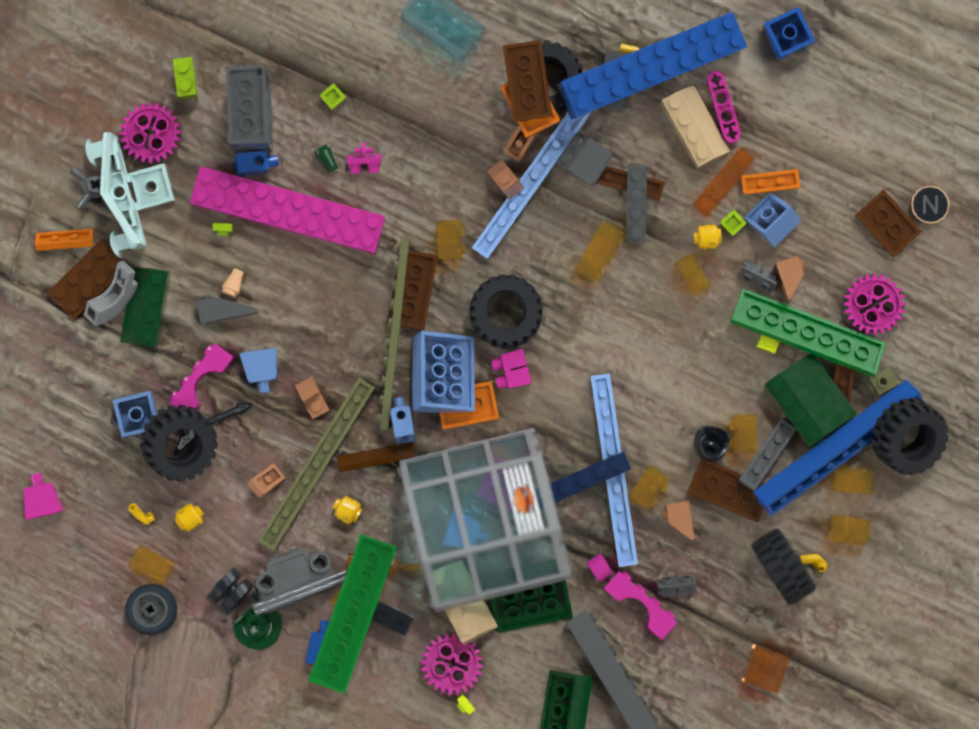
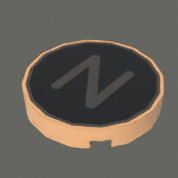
M925 186L913 195L910 204L911 211L920 222L934 224L944 219L948 213L949 199L940 188Z

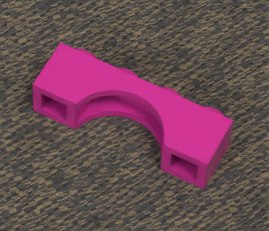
M217 344L209 345L204 352L206 356L202 361L198 360L192 368L194 372L190 377L186 376L180 384L182 388L179 392L175 391L170 397L169 401L171 402L169 406L175 405L178 408V405L182 404L186 405L187 408L191 406L197 410L201 405L196 395V388L200 379L212 372L224 374L235 358Z
M618 571L603 589L617 601L625 598L640 600L648 610L649 619L646 627L663 640L677 624L674 620L676 616L668 609L666 612L661 609V603L655 597L650 599L645 594L647 590L640 584L635 586L631 582L633 578L628 573Z

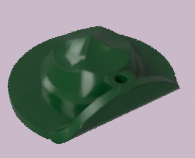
M251 606L233 622V628L241 644L250 649L260 650L276 642L281 633L282 621L278 611L256 616Z

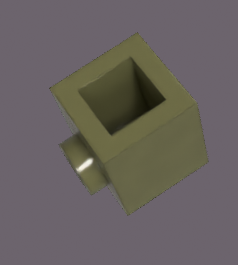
M890 367L879 372L875 377L867 379L869 390L877 396L900 384Z

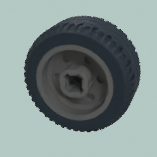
M146 584L138 587L130 594L125 606L126 618L131 627L145 635H156L168 630L174 623L178 611L174 595L167 588L158 584ZM150 606L155 609L152 613L148 610Z

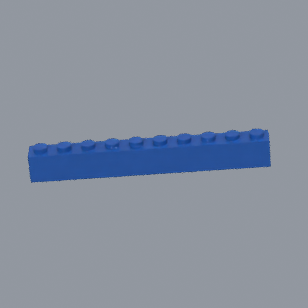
M907 380L897 385L893 390L867 407L862 413L852 418L840 429H837L828 438L822 440L817 446L791 463L779 474H776L764 485L758 487L753 492L758 503L770 516H773L872 443V436H874V433H872L873 427L876 426V420L878 416H882V411L885 408L888 409L890 404L894 402L899 403V400L905 398L907 400L908 398L923 400L921 393Z

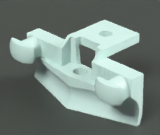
M111 132L103 133L102 141L92 143L88 139L85 144V150L91 164L98 166L96 159L102 158L100 194L124 232L123 234L116 235L115 231H112L110 234L111 248L118 258H122L121 251L130 248L138 250L147 247L138 211L175 201L167 168L163 163L127 174L117 136ZM129 182H132L137 202L131 197L128 186ZM154 182L156 184L154 192L147 191L148 183ZM118 187L124 188L125 193L122 197L115 196V190Z

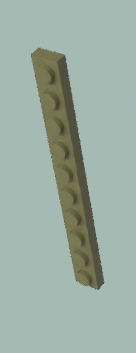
M401 238V241H397L396 252L400 253L399 260H395L394 272L398 273L397 280L393 279L392 291H395V299L391 298L390 310H393V318H389L388 329H391V336L386 339V348H389V354L384 358V367L387 368L386 375L382 376L381 386L385 387L384 394H380L379 405L383 406L382 413H378L377 425H381L380 429L382 430L389 429L410 238Z
M358 378L257 540L259 543L272 551L276 549L375 389L374 386Z

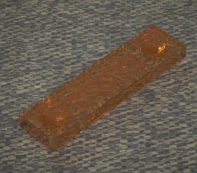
M740 147L692 206L707 217L756 158Z

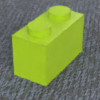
M193 58L173 59L179 100L199 98Z

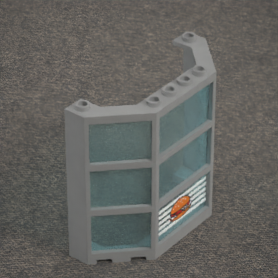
M534 428L399 461L400 467L397 468L399 479L403 478L406 493L402 495L404 505L409 506L410 513H407L409 525L413 524L415 531L411 532L413 542L418 543L419 547L416 555L418 562L423 564L431 594L427 597L430 608L434 607L435 612L572 579L565 545L560 544L563 541L562 532Z

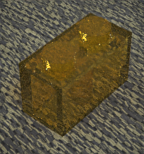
M459 220L436 221L439 261L462 260V255H465V243H461L460 236H464V224H460Z
M693 253L674 263L692 297L711 287Z
M757 414L732 415V419H729V430H732L729 449H732V454H756Z
M649 465L628 495V498L646 510L649 507L653 509L659 500L656 498L660 491L664 493L670 484L667 482L669 477L652 465Z
M841 465L832 471L831 491L870 495L872 494L873 471H868L869 467L857 466V470L849 469V465Z
M830 515L827 538H832L834 543L843 544L844 540L851 541V545L863 546V543H868L871 520Z
M139 545L129 566L133 568L131 571L139 576L145 574L150 577L149 581L159 585V583L164 584L175 562Z

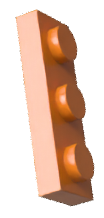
M798 169L741 175L743 195L801 188Z
M92 228L36 233L35 249L36 251L91 247L94 244V230Z

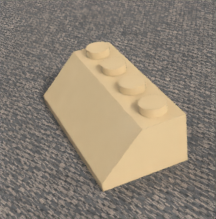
M694 85L662 99L660 104L696 170L730 152Z
M462 559L432 571L440 602L476 593L473 580ZM484 600L445 610L463 645L498 627Z

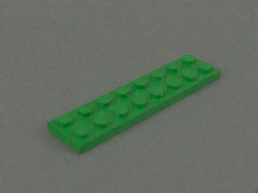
M744 288L740 293L730 322L871 377H875L886 345L883 341Z
M363 534L360 535L308 681L343 694L346 693L397 546Z

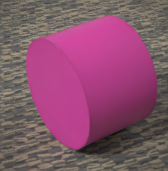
M601 553L586 562L598 582L613 574Z

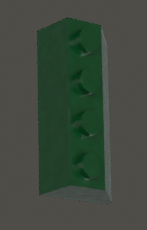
M133 267L135 271L134 280L138 285L133 297L126 305L120 342L158 349L171 273L152 268Z
M550 670L540 729H585L593 677Z

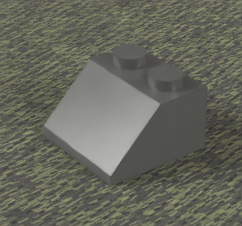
M577 133L556 164L570 176L593 187L614 154L591 138Z

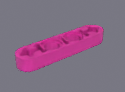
M713 71L707 78L709 92L723 139L729 144H734L741 135L723 74ZM713 76L721 79L718 85L719 88L723 87L724 89L713 92V89H716L715 82L711 83ZM719 93L724 94L726 102L718 103L716 95ZM727 111L732 115L730 121L725 122L722 120L721 114ZM732 123H734L735 126H731V130L733 133L736 132L737 134L735 135L733 140L731 139V137H727V134L729 133L728 127L724 129V126H728Z

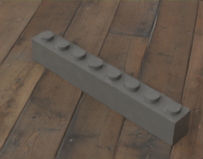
M585 610L566 622L630 729H658L655 725L657 719L653 712L648 713L645 708L648 704L642 695L638 697L635 692L637 686L633 679L628 680L626 677L627 669L622 661L618 663L615 659L617 653L613 646L610 645L608 647L604 641L607 637L602 628L598 630L594 623L597 620L593 613H588Z

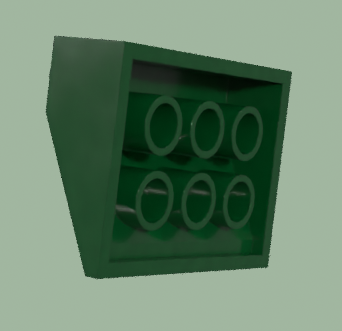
M811 353L764 384L810 448L858 415L815 355Z
M556 558L520 565L523 581L559 572ZM514 567L485 572L489 590L518 583ZM566 580L491 598L498 633L573 618Z

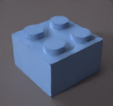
M152 391L113 400L121 437L124 439L145 433L143 429L145 423L149 424L151 421L149 418L153 414L154 416L158 414Z

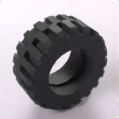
M544 41L542 43L544 62L558 65L564 73L565 80L582 73L581 63L578 62V57L570 52L571 49L567 46L565 48L562 47L561 43L558 42L552 44L550 41ZM560 92L549 96L556 113H564L567 108Z
M500 274L497 277L489 278L475 291L470 303V320L475 332L484 342L491 344L493 347H501L502 349L516 348L527 343L536 334L542 321L543 305L539 293L526 279L516 277V275ZM512 294L522 302L524 317L515 328L500 329L489 319L488 308L496 296Z
M916 398L901 399L899 403L894 402L890 404V408H885L882 411L881 417L878 416L877 424L872 430V433H874V436H872L873 450L877 457L895 472L902 475H916L917 472H925L926 468L933 467L936 460L939 461L942 457L940 456L941 453L945 452V444L949 438V435L946 434L949 432L948 425L941 413L925 401L917 400ZM920 425L915 440L907 447L901 448V441L906 432L912 427Z
M179 404L177 408L175 405H170L167 410H164V408L158 410L159 414L156 416L153 414L149 418L151 420L150 423H145L143 427L145 433H141L140 436L143 442L140 444V449L143 452L142 455L145 461L160 477L172 482L175 479L178 482H184L185 478L192 480L195 479L196 474L202 475L204 473L203 469L211 466L210 460L211 458L214 459L217 454L214 449L218 448L217 434L213 429V425L201 412H198L191 406L187 408L186 405ZM180 429H191L194 432L193 444L185 454L178 457H167L164 455L165 442L173 432Z
M773 529L752 543L751 548L788 605H794L815 591L816 585L780 529Z

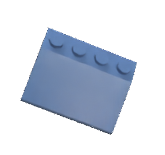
M420 331L412 337L413 411L427 413L475 411L473 336Z

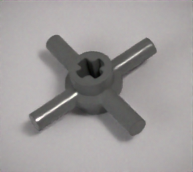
M75 167L71 169L69 173L83 183L85 194L75 205V208L81 211L91 198L102 197L100 194L101 173L99 176L87 177ZM95 185L98 186V188H95V189H92V188H91L92 186H95Z

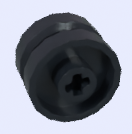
M235 567L215 584L213 590L206 597L212 605L218 604L224 598L225 600L219 606V611L226 617L254 587V584L248 579H244L236 585L242 573Z

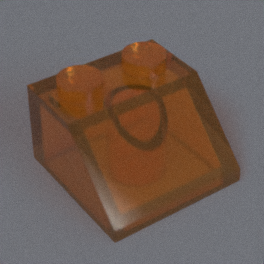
M753 645L742 682L778 694L790 657Z

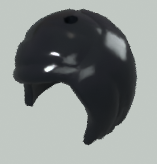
M704 425L695 434L694 449L697 455L706 461L714 462L721 459L729 448L730 433L723 428Z

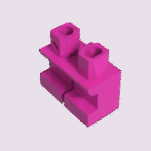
M523 348L501 354L499 358L491 361L493 371L504 369L505 376L495 378L498 388L508 387L513 389L532 384L528 367H525L527 363Z

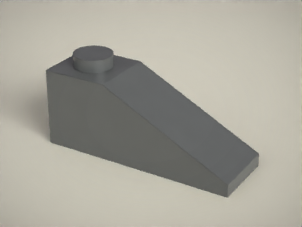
M212 295L200 297L201 300L196 301L202 325L259 314L257 308L216 297L212 298Z

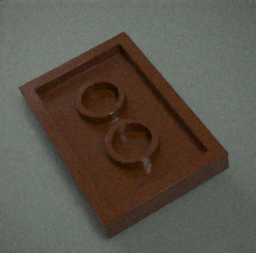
M884 189L854 215L892 257H895L922 232Z

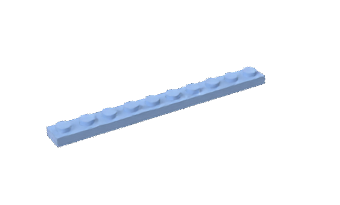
M592 112L571 120L569 113L566 114L519 180L525 188L511 199L507 197L473 245V250L486 259L490 257Z
M610 374L591 376L603 460L621 453ZM625 473L606 480L618 567L638 564Z

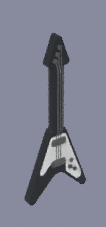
M237 403L236 407L207 418V420L213 425L237 414L243 415L253 406V403ZM191 429L178 430L181 433V437L175 448L174 455H178L194 440V432Z

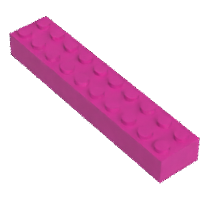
M201 166L190 200V204L194 207L372 255L377 253L386 220L383 215Z

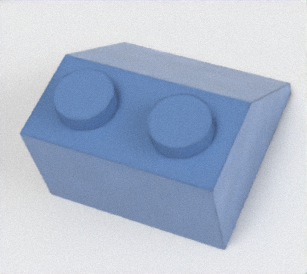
M771 192L743 218L763 240L773 247H776L801 222L793 208Z

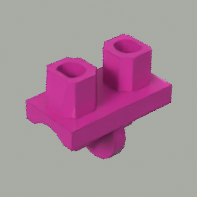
M362 142V148H354L356 155H347V164H349L351 174L361 173V164H368L369 173H379L382 154H366L374 153L373 147L366 148V142Z

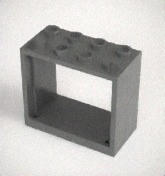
M266 66L226 67L228 140L230 147L235 154L254 151L273 153L271 77Z

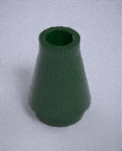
M327 144L314 151L315 158L328 173L339 168L331 147L328 148Z

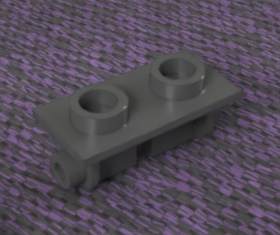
M744 261L737 276L746 282L759 286L764 291L772 293L779 279L776 276L777 274L766 269L761 274L759 273L760 266L751 261Z
M682 575L675 578L665 576L661 579H656L658 596H676L675 589H679V596L693 595L694 592H697L695 576Z

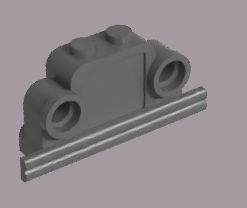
M294 548L287 551L288 555L282 557L280 555L269 558L270 562L266 565L264 572L256 578L254 586L260 602L252 605L256 616L263 613L266 615L335 589L344 582L347 572L343 570L334 574L330 557L324 552H316L310 556L307 550Z

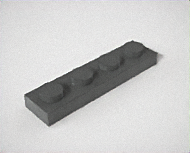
M628 165L626 242H645L647 165Z
M780 419L738 481L754 492L797 429L783 419Z

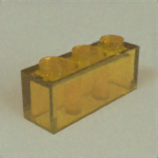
M603 221L574 272L592 283L595 280L599 281L605 272L602 270L605 263L609 265L614 257V254H612L614 247L619 248L624 239L621 237L623 232Z

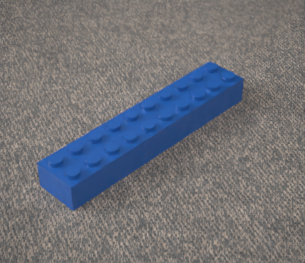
M730 12L563 80L557 84L569 116L573 120L741 51L747 45L734 13Z

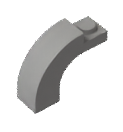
M124 261L118 262L114 279L109 288L100 296L87 301L84 316L96 327L111 320L129 303L138 285L134 280L135 271Z

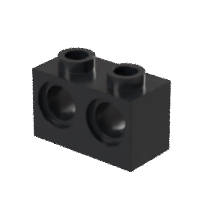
M378 601L372 617L373 621L403 636L406 635L414 619Z

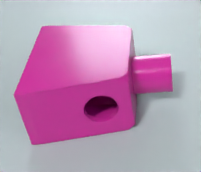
M41 473L30 475L32 487L24 488L26 520L64 512V507L52 482L44 483Z

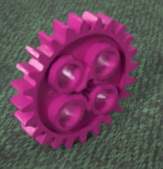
M151 102L148 103V107L141 103V109L134 106L135 112L128 111L130 117H123L126 124H120L124 131L119 132V134L125 136L120 142L127 143L123 147L124 150L131 149L128 155L132 156L135 154L134 159L136 161L142 157L141 160L144 164L147 159H149L150 164H153L154 159L160 163V157L168 160L166 154L174 155L171 149H178L175 142H181V139L177 137V135L182 134L180 130H177L181 124L174 123L178 119L177 116L171 117L173 111L169 110L166 112L167 107L165 105L160 109L159 103H156L155 107L152 106ZM153 117H156V120L152 128V119ZM141 118H148L147 125H139V121ZM160 122L167 123L165 130H158ZM151 128H152V130L154 131L155 134H154V135L151 134V136H150V141H149V148H148V149H145V147H146V145H147V143H148V140H149V136H148V134H147V131L150 132V131H151ZM137 136L144 137V141L141 144H135L134 140ZM156 140L162 141V146L159 149L153 148V143Z
M876 273L872 274V278L865 274V280L858 277L859 284L853 281L851 283L853 289L847 288L850 295H844V298L848 300V302L843 303V306L848 307L844 313H850L847 321L853 319L852 327L859 325L858 331L864 328L866 335L870 330H872L873 335H876L877 330H879L882 335L884 334V328L889 332L891 331L890 325L897 326L895 320H902L899 313H905L901 306L906 305V303L901 302L900 299L904 298L905 295H899L902 288L896 289L897 282L891 284V277L883 280L884 274H881L879 278H877ZM875 286L882 289L881 296L874 294L873 288ZM889 295L888 299L879 303L876 307H872L862 314L859 312L861 309L870 305L872 303V300L875 302L880 298ZM858 296L865 298V305L861 306L857 303ZM884 303H889L892 306L890 313L883 310ZM868 312H872L875 315L874 322L867 320L866 315Z
M445 633L443 640L440 636H437V643L431 640L432 647H425L428 653H422V657L426 660L420 662V664L425 665L421 672L427 673L423 679H430L428 686L435 685L433 691L440 688L441 695L448 691V696H451L452 691H455L456 696H458L459 690H462L465 694L467 692L466 687L473 688L471 682L478 683V679L475 676L482 675L478 669H482L483 665L478 664V662L482 661L483 657H477L480 650L474 651L475 643L463 645L460 638H456L455 633L452 634L451 638ZM442 648H447L450 650L451 655L444 657L440 651ZM462 654L467 655L469 662L462 663L459 660V656ZM435 658H439L440 660L445 661L447 663L438 662L435 660ZM451 660L454 661L455 665L452 669L449 668L448 664ZM441 666L444 668L445 673L438 675L435 673L434 668ZM459 667H465L468 669V671H464ZM456 672L461 673L463 680H454L453 674Z

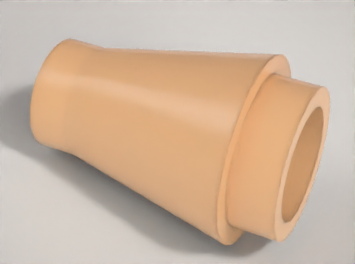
M233 269L230 276L221 286V293L230 298H235L236 295H239L244 273L238 269Z

